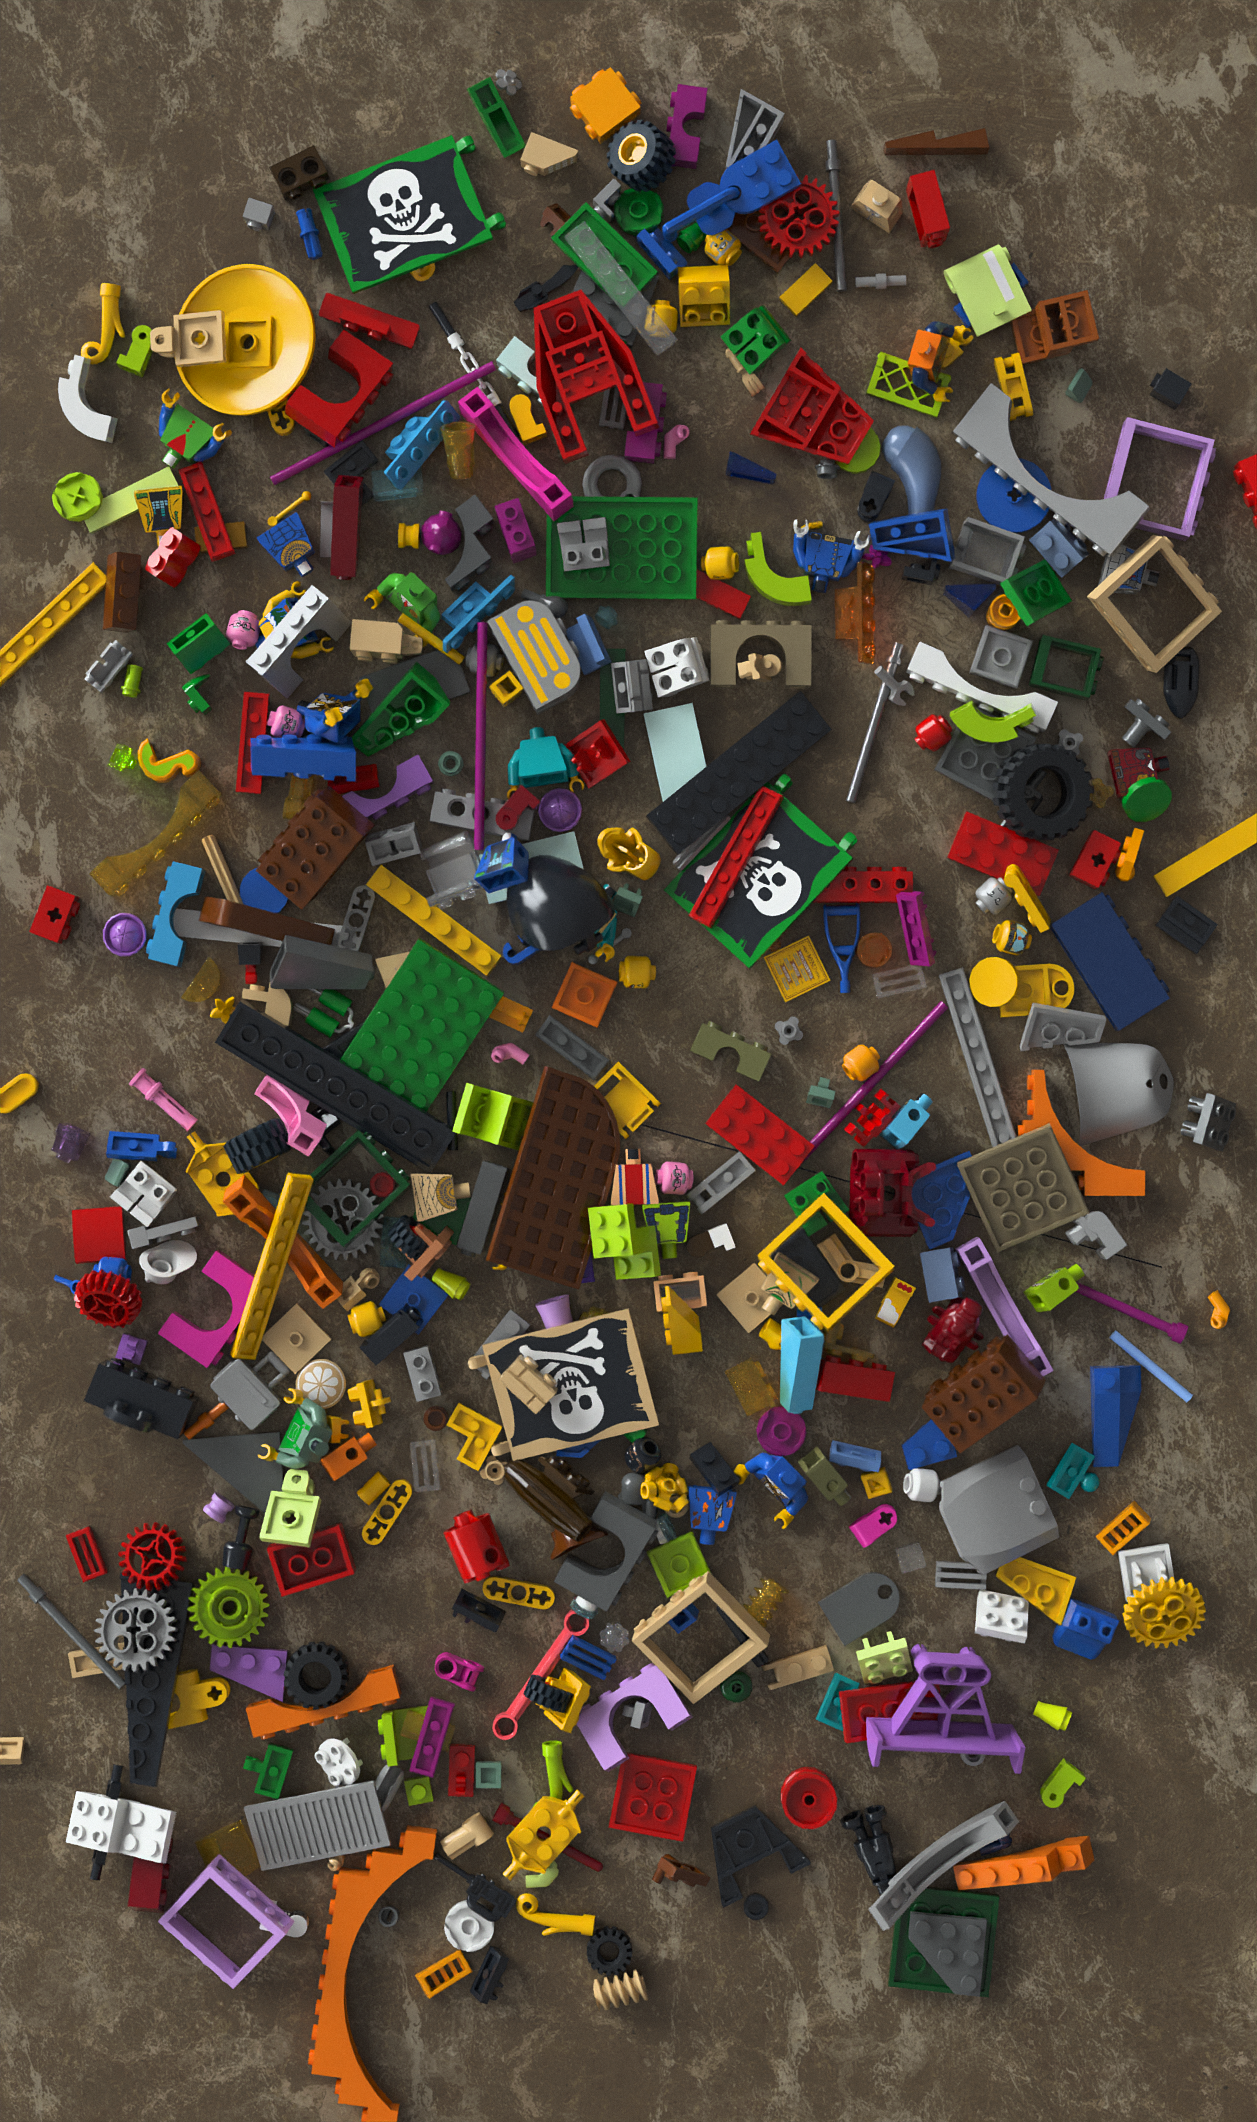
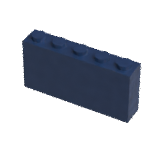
M1101 892L1050 924V929L1114 1030L1119 1031L1170 999L1167 994L1170 990L1162 979H1157L1154 974L1156 968L1149 958L1145 959L1140 952L1143 950L1140 942L1136 937L1131 938L1127 931L1129 926L1122 916L1118 917L1113 908L1116 906L1108 894L1105 896Z

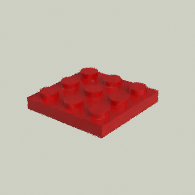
M626 1752L629 1759L620 1764L609 1828L683 1842L697 1765Z

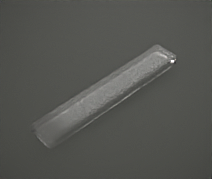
M585 221L564 236L568 244L657 357L677 342V338Z

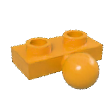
M1134 828L1132 836H1126L1122 850L1126 851V853L1121 852L1115 868V875L1120 881H1130L1135 875L1134 863L1144 830Z

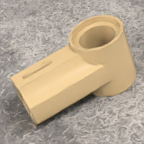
M478 1812L464 1821L460 1828L443 1838L440 1843L447 1856L453 1860L472 1846L481 1845L491 1838L494 1833L482 1814Z

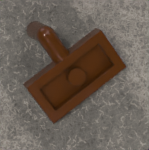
M665 1854L661 1857L657 1865L658 1868L652 1878L654 1882L661 1884L665 1876L674 1882L681 1880L692 1887H695L696 1884L706 1887L710 1880V1877L696 1866L679 1862L670 1854Z

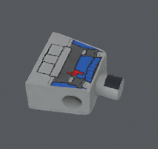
M1121 545L1112 557L1106 554L1098 586L1136 550ZM1147 560L1113 593L1138 594L1142 583L1156 587L1160 572L1146 569Z

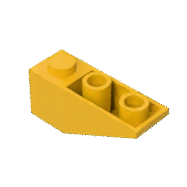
M665 1286L666 1297H661L663 1312L668 1313L663 1314L665 1329L670 1328V1330H665L666 1345H672L673 1355L702 1352L699 1316L669 1286Z

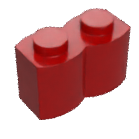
M171 527L163 535L158 549L149 557L145 570L175 588L184 578L187 567L198 556L201 546Z

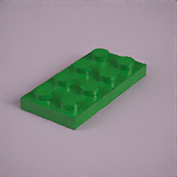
M586 202L551 237V241L623 310L658 275V271Z

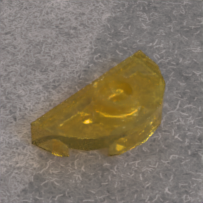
M211 957L207 958L182 995V999L189 1002H202L210 999L217 992L220 985V971Z

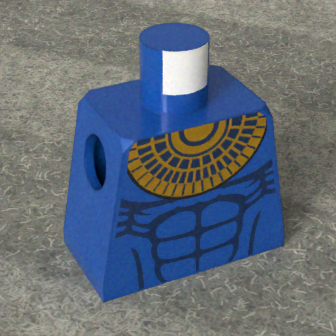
M297 512L257 537L261 546L285 571L295 567L300 576L305 577L314 570L307 558L312 556L315 551Z

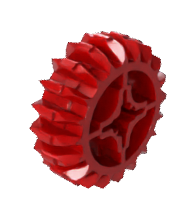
M102 1269L99 1273L92 1270L90 1274L86 1273L81 1278L75 1288V1307L80 1309V1314L87 1315V1320L92 1319L95 1321V1325L100 1323L105 1328L108 1325L113 1329L117 1326L124 1328L126 1325H131L141 1311L143 1299L141 1298V1291L137 1290V1285L131 1284L129 1278H122L121 1274H114L112 1270L109 1273Z
M154 1522L151 1530L149 1524L145 1523L143 1525L144 1531L135 1527L134 1531L137 1535L132 1536L129 1533L126 1535L130 1540L129 1544L126 1542L121 1543L126 1552L121 1551L118 1553V1556L125 1558V1560L119 1562V1566L127 1567L123 1570L122 1575L125 1577L130 1576L128 1579L130 1584L137 1582L136 1587L138 1589H142L145 1585L146 1590L152 1591L153 1585H155V1588L160 1591L162 1590V1582L169 1587L171 1586L169 1578L179 1579L175 1572L176 1570L184 1571V1567L179 1565V1562H186L187 1558L180 1554L186 1552L187 1549L185 1546H179L182 1544L183 1539L181 1537L175 1538L177 1532L174 1529L169 1531V1526L166 1524L160 1529V1525ZM157 1537L148 1547L139 1546L145 1540ZM165 1540H167L171 1548V1560L163 1556V1549L165 1547L163 1543ZM143 1553H146V1554H148V1555H149V1554H152V1555L156 1554L157 1557H159L162 1561H160V1560H158V1559H156V1560L151 1559V1560H150V1559H149L145 1554H143ZM135 1554L142 1558V1571L140 1574L134 1564ZM157 1567H166L160 1574L149 1576L150 1573L153 1574Z

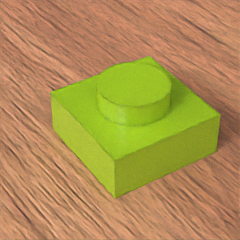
M419 1776L404 1780L409 1806L434 1801L430 1777Z

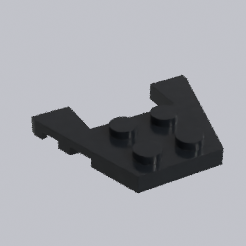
M757 1805L711 1827L721 1905L723 1908L743 1898L733 1873L777 1851H780L791 1874L811 1864L810 1859Z

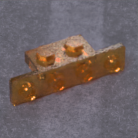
M857 562V587L835 589V639H858V662L874 664V657L876 655L874 644L876 624L873 618V607L875 606L873 582L875 580V572L871 564Z

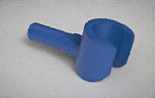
M58 1275L54 1277V1281L70 1287L73 1294L76 1291L75 1288L78 1282H80V1280L72 1281Z

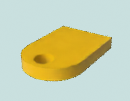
M1056 964L1015 966L1020 981L1018 982V992L1011 1002L999 1006L1000 1018L1029 1016L1032 1003L1066 1008L1074 995V982L1071 975L1063 967ZM1058 981H1064L1068 985L1066 994L1059 995L1055 992L1054 986Z

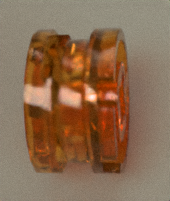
M869 933L858 942L856 949L857 958L866 967H881L888 962L892 955L891 942L881 933Z

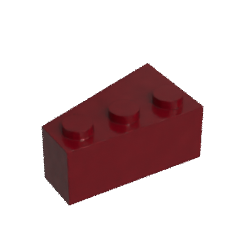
M171 1838L168 1853H172L173 1838ZM168 1855L166 1863H158L138 1857L133 1858L128 1907L133 1911L164 1913V1905H166L167 1901L166 1879H169L170 1875Z

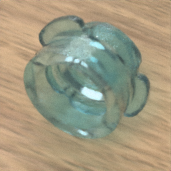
M600 606L598 608L595 619L602 627L610 629L613 625L616 626L618 624L616 619L618 615L614 609L609 606Z

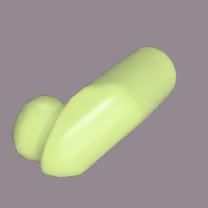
M553 1861L546 1869L545 1874L526 1875V1888L549 1886L558 1876L557 1863Z

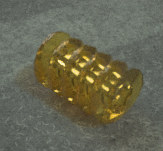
M760 1578L759 1581L763 1588L754 1587L753 1589L758 1594L757 1597L748 1596L752 1605L744 1603L742 1606L763 1628H766L767 1623L764 1618H773L769 1610L777 1611L779 1608L775 1601L782 1603L784 1598L780 1593L788 1594L789 1591L771 1578L768 1580Z

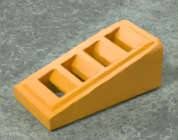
M1133 1501L1100 1531L1096 1538L1114 1555L1150 1524L1151 1518ZM1131 1513H1133L1138 1518V1520L1140 1521L1139 1523H1137L1136 1520L1130 1515ZM1124 1519L1133 1527L1132 1530L1122 1522ZM1118 1526L1126 1536L1122 1537L1114 1528ZM1109 1532L1118 1541L1116 1545L1107 1536Z
M457 1950L417 1973L415 1977L427 1998L430 1999L473 1971L461 1950ZM454 1959H457L463 1971L458 1973L452 1962ZM446 1964L449 1966L452 1974L454 1975L451 1978H449L447 1972L443 1967ZM437 1970H439L444 1979L442 1983H440L435 1974ZM429 1975L435 1984L433 1988L430 1987L426 1979Z

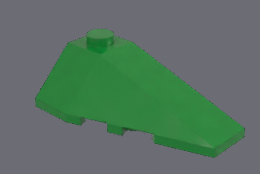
M416 661L351 737L353 745L369 757L393 744L396 740L414 733L415 730L433 723L451 702L437 679Z

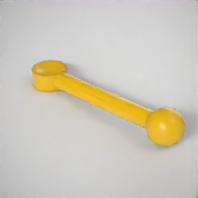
M309 491L303 492L302 497L276 517H269L268 524L271 527L277 525L281 518L303 501L310 500L312 497Z

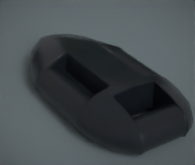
M1184 647L1164 665L1163 692L1170 711L1179 719H1182L1191 711L1199 692V658L1192 647ZM1176 657H1189V661H1176Z

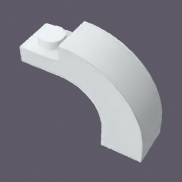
M75 355L74 360H71L68 366L70 378L59 377L58 393L62 410L70 423L83 434L112 443L118 418L100 414L88 404L85 396V384L91 359Z

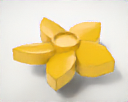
M232 996L225 1003L221 999H215L216 1008L212 1010L210 1017L221 1018L223 1023L226 1024L236 1008L233 1007L235 998Z

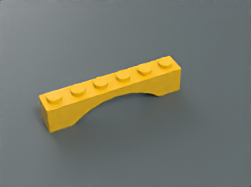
M380 865L366 885L487 977L502 959L499 953L384 866Z

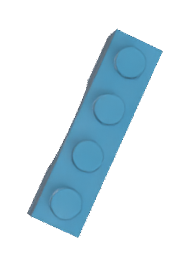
M174 861L172 866L167 867L165 873V881H168L166 890H162L160 893L158 904L161 905L159 915H155L152 929L155 930L154 937L149 939L146 953L149 954L148 959L177 967L182 966L187 943L178 936L174 928V913L183 900L191 896L200 895L206 872L204 869Z

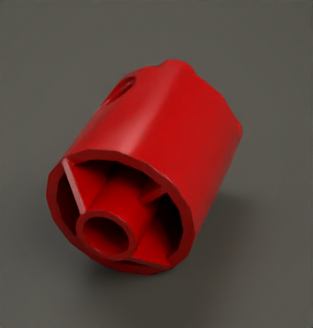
M468 1510L453 1517L455 1520L454 1526L443 1533L464 1583H469L473 1580L480 1581L489 1577V1572L494 1570L500 1571L510 1566L509 1559L490 1513L475 1517L473 1511Z

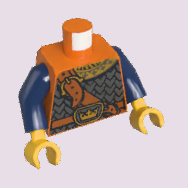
M933 321L925 328V331L918 329L908 360V367L915 386L930 395L933 394L937 402H950L946 398L945 393H953V389L951 387H938V378L950 338L952 337L954 341L967 343L968 340L963 339V334L965 331L971 332V330L962 326L954 327L950 324Z

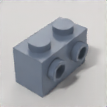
M954 1247L920 1253L929 1303L963 1297L962 1292L965 1291L963 1277H959L957 1267L960 1266V1257L958 1252H954Z

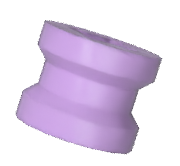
M215 1492L211 1503L206 1504L203 1511L217 1522L223 1524L226 1520V1514L231 1512L235 1506L227 1498Z

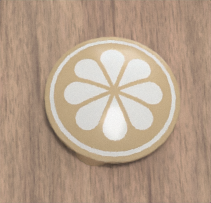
M315 1359L306 1363L300 1369L296 1378V1389L303 1392L304 1399L309 1398L326 1409L337 1404L343 1397L346 1390V1379L341 1368L328 1359Z

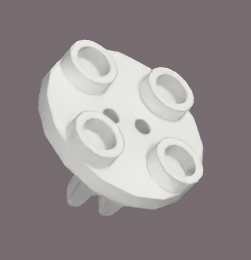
M334 1738L327 1739L315 1753L316 1761L321 1764L323 1770L328 1775L329 1782L334 1786H339L340 1784L344 1786L351 1785L359 1778L360 1766L363 1762L361 1759H357L355 1753L347 1745L350 1742L348 1738H345L343 1741Z

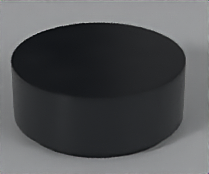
M752 1893L744 1900L743 1908L748 1918L760 1920L767 1915L769 1910L768 1901L762 1894Z

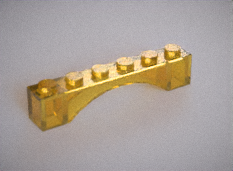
M198 770L180 787L179 800L175 812L168 825L154 840L134 852L118 856H107L89 875L109 896L114 897L116 894L118 897L128 890L130 887L128 883L134 877L139 879L148 870L146 866L152 860L157 862L165 855L166 851L164 849L170 843L175 845L183 838L184 834L182 832L188 826L192 828L203 818L201 814L207 808L212 810L221 801L219 797L222 793Z

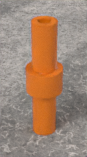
M219 1403L208 1413L205 1411L197 1417L198 1421L185 1430V1436L190 1440L204 1428L208 1429L215 1423L214 1420L229 1409V1407L225 1403Z

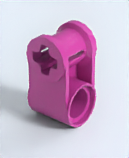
M881 1504L868 1514L855 1520L849 1526V1529L861 1546L865 1548L896 1525V1511L889 1504ZM884 1511L886 1514L891 1512L890 1521L887 1522L885 1519L880 1521L881 1512Z
M448 1652L438 1655L435 1661V1673L438 1677L452 1682L463 1689L473 1692L476 1690L475 1683L480 1672L484 1671V1666ZM444 1660L452 1662L453 1668L450 1671H443L440 1669L439 1664Z

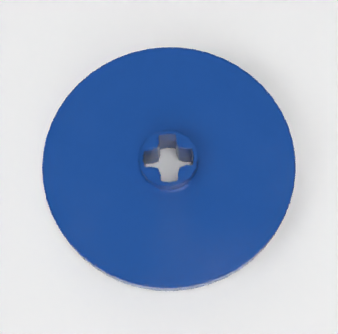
M1018 458L1033 478L1051 490L1046 474L1037 465L1028 460ZM994 465L990 466L982 475L976 493L977 505L982 517L990 525L1013 533L1025 532L1037 526L1045 518L1049 508L1045 511L1033 502L1035 497L1028 492L1026 495H1023L1014 487L1016 482L1009 477L1004 480L994 472L996 467ZM1012 490H1016V493L1021 495L1015 502L1012 501L1010 496H1007V494H1011Z

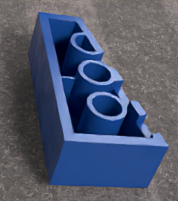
M287 734L283 735L282 738H272L270 735H258L256 738H250L252 775L286 777L288 773H293L296 777L309 779L313 774H318L324 777V780H335V776H347V781L356 782V751L352 738L347 737V735L338 743L321 736H315L314 734L307 735V737Z

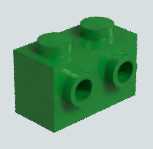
M205 613L171 639L167 645L187 671L192 674L196 670L201 669L214 656L222 653L230 643L208 614Z

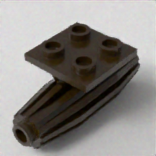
M552 1456L551 1458L540 1457L538 1461L545 1466L544 1473L521 1459L509 1461L504 1467V1479L521 1500L549 1525L578 1542L585 1538L594 1523L576 1502L575 1498L583 1494H594L595 1491L589 1486L590 1481L581 1474L576 1475L571 1471L573 1467L562 1458L557 1460Z

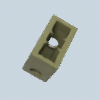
M817 1446L798 1461L805 1474L828 1501L834 1498L839 1506H842L850 1500L851 1495L845 1489L848 1484Z

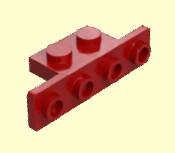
M330 293L325 294L318 313L320 318L343 325V328L351 332L357 333L361 331L374 340L381 341L383 339L409 349L413 348L420 329L419 324Z

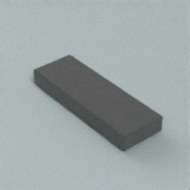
M549 1015L535 1034L593 1080L598 1077L610 1061L551 1015Z

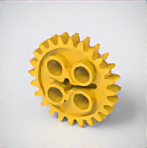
M1161 1577L1159 1583H1155L1151 1579L1150 1586L1148 1587L1142 1583V1590L1134 1589L1135 1597H1127L1128 1604L1123 1606L1125 1612L1122 1615L1126 1630H1129L1131 1637L1136 1638L1137 1643L1144 1640L1146 1647L1152 1642L1155 1648H1158L1160 1643H1163L1165 1648H1168L1169 1642H1173L1175 1646H1178L1179 1639L1186 1642L1187 1634L1195 1636L1193 1628L1201 1629L1200 1621H1205L1203 1613L1206 1612L1202 1595H1200L1198 1588L1193 1589L1191 1582L1185 1585L1182 1578L1177 1583H1175L1174 1577H1171L1168 1582H1165L1164 1578Z

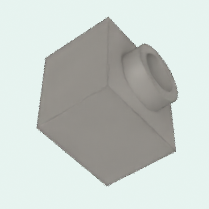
M248 198L243 219L250 229L255 231L265 229L269 231L275 210L271 204Z

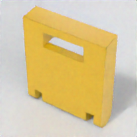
M618 1061L594 1087L598 1090L613 1074L620 1080L604 1098L613 1110L619 1133L627 1139L629 1135L623 1128L627 1126L634 1132L654 1112L647 1103L651 1100L653 1105L657 1107L661 1103Z

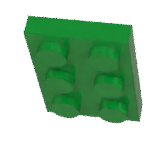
M1046 560L1000 583L1005 595L1011 600L1018 611L1019 617L1027 626L1072 602Z

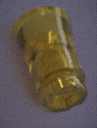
M459 421L442 425L440 429L444 440L450 478L467 479L472 477L475 465V424Z

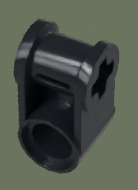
M875 471L871 472L857 510L861 520L873 522L878 518L885 501H887L895 480ZM869 504L873 505V510L870 513L865 511Z

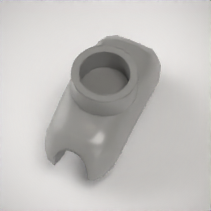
M387 1764L382 1768L375 1780L383 1812L390 1805L404 1778L402 1769L395 1766L387 1767Z

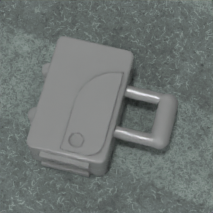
M270 1351L253 1368L244 1359L232 1360L213 1378L214 1381L210 1387L219 1396L218 1401L225 1403L236 1414V1421H242L250 1430H254L276 1411L282 1403L281 1398L272 1389L285 1376L289 1375L290 1369L273 1351ZM268 1361L280 1372L269 1384L257 1374Z

